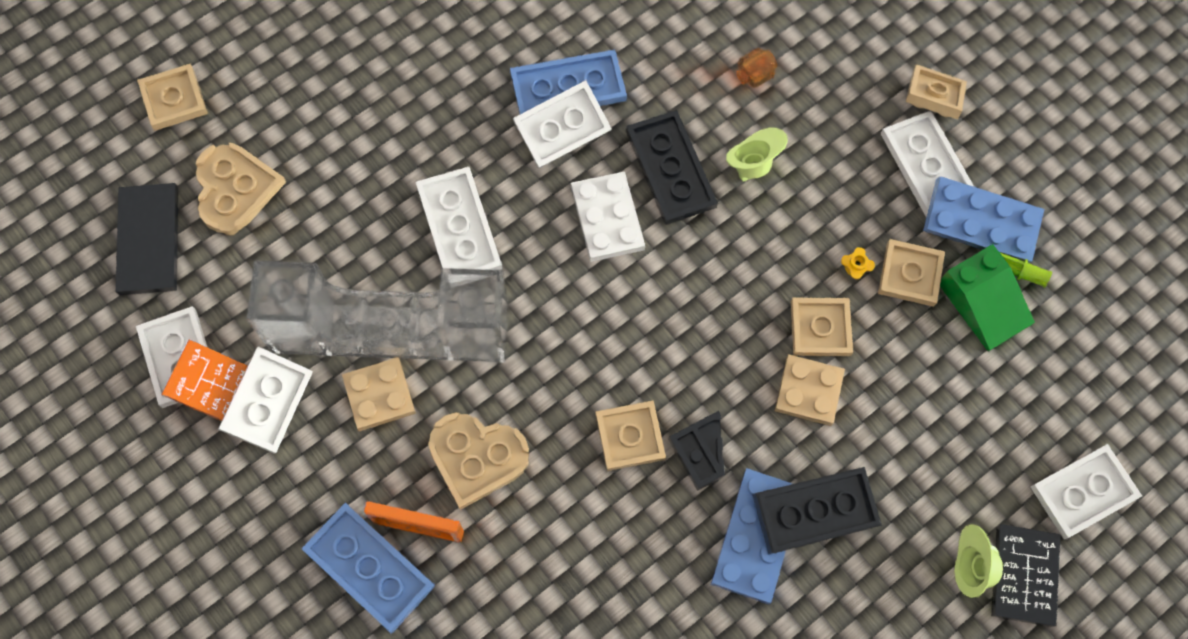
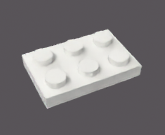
M586 80L513 118L538 168L612 130Z
M625 171L571 183V190L590 262L645 250L644 239Z
M193 306L136 326L158 405L161 408L178 403L161 394L188 340L207 347L196 309Z
M257 347L218 430L271 453H276L313 371Z
M1108 444L1031 486L1032 491L1064 540L1142 497Z

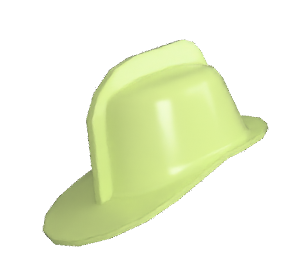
M778 128L759 130L730 149L726 155V161L730 166L736 168L742 181L765 176L772 167L773 158L785 149L788 143L787 134Z
M974 524L965 526L961 531L954 570L958 588L964 595L971 598L979 597L985 592L986 588L995 586L1000 581L1003 572L1002 560L998 550L991 545L986 533Z

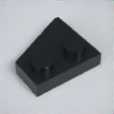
M719 410L668 438L697 491L723 478L725 475L720 425L721 414Z

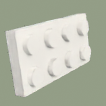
M932 111L883 128L880 134L926 217L935 181L938 177L942 176L974 187Z
M470 167L417 181V189L447 284L451 285L501 270L502 264Z

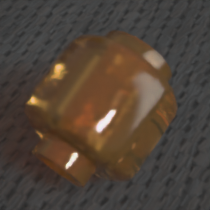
M757 47L738 60L739 70L736 71V75L743 85L748 84L753 88H758L775 76V69L778 67V64L768 49L763 50Z

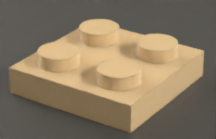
M191 63L137 80L149 121L154 131L208 114Z
M916 64L912 72L906 102L917 108H925L937 112L941 116L952 117L958 120L963 109L967 81Z
M889 239L886 246L878 294L934 307L938 301L945 251Z
M850 298L791 299L794 356H851L853 354Z
M788 354L774 411L832 426L835 420L845 369Z
M399 357L342 374L359 432L416 414Z
M654 400L595 412L607 471L666 459Z

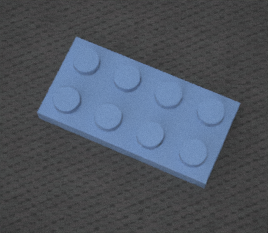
M615 50L510 68L519 114L538 106L585 80L599 106L627 101V94Z
M940 176L935 181L923 231L982 250L993 244L1000 253L1021 261L1027 259L1028 263L1033 260L1044 209Z
M748 468L745 469L710 585L771 604L786 550L768 555L752 494L793 483Z
M346 503L301 548L390 633H393L435 587L427 577Z

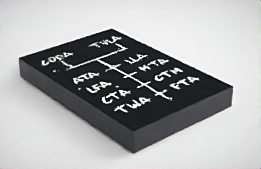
M1004 524L997 525L995 548L998 550L1002 560L1003 572L1000 581L993 586L991 617L1049 627L1057 626L1061 534Z

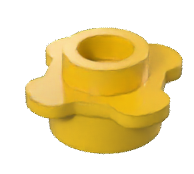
M861 247L856 248L854 253L850 255H844L841 259V264L845 266L846 272L853 279H860L867 271L871 272L875 268V263L868 259L865 255V249Z

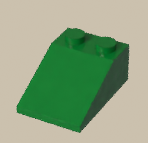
M993 244L951 268L941 278L940 288L988 352L1035 323L1011 267Z

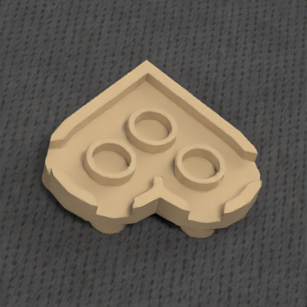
M229 143V145L217 147L211 145L196 160V178L203 187L198 196L199 216L208 228L229 236L234 235L252 221L286 181L279 173L236 144Z
M455 412L445 415L437 421L430 434L428 445L431 456L460 510L511 483L523 474L529 464V448L526 438L518 429H513L507 425L496 423L485 427L478 418Z

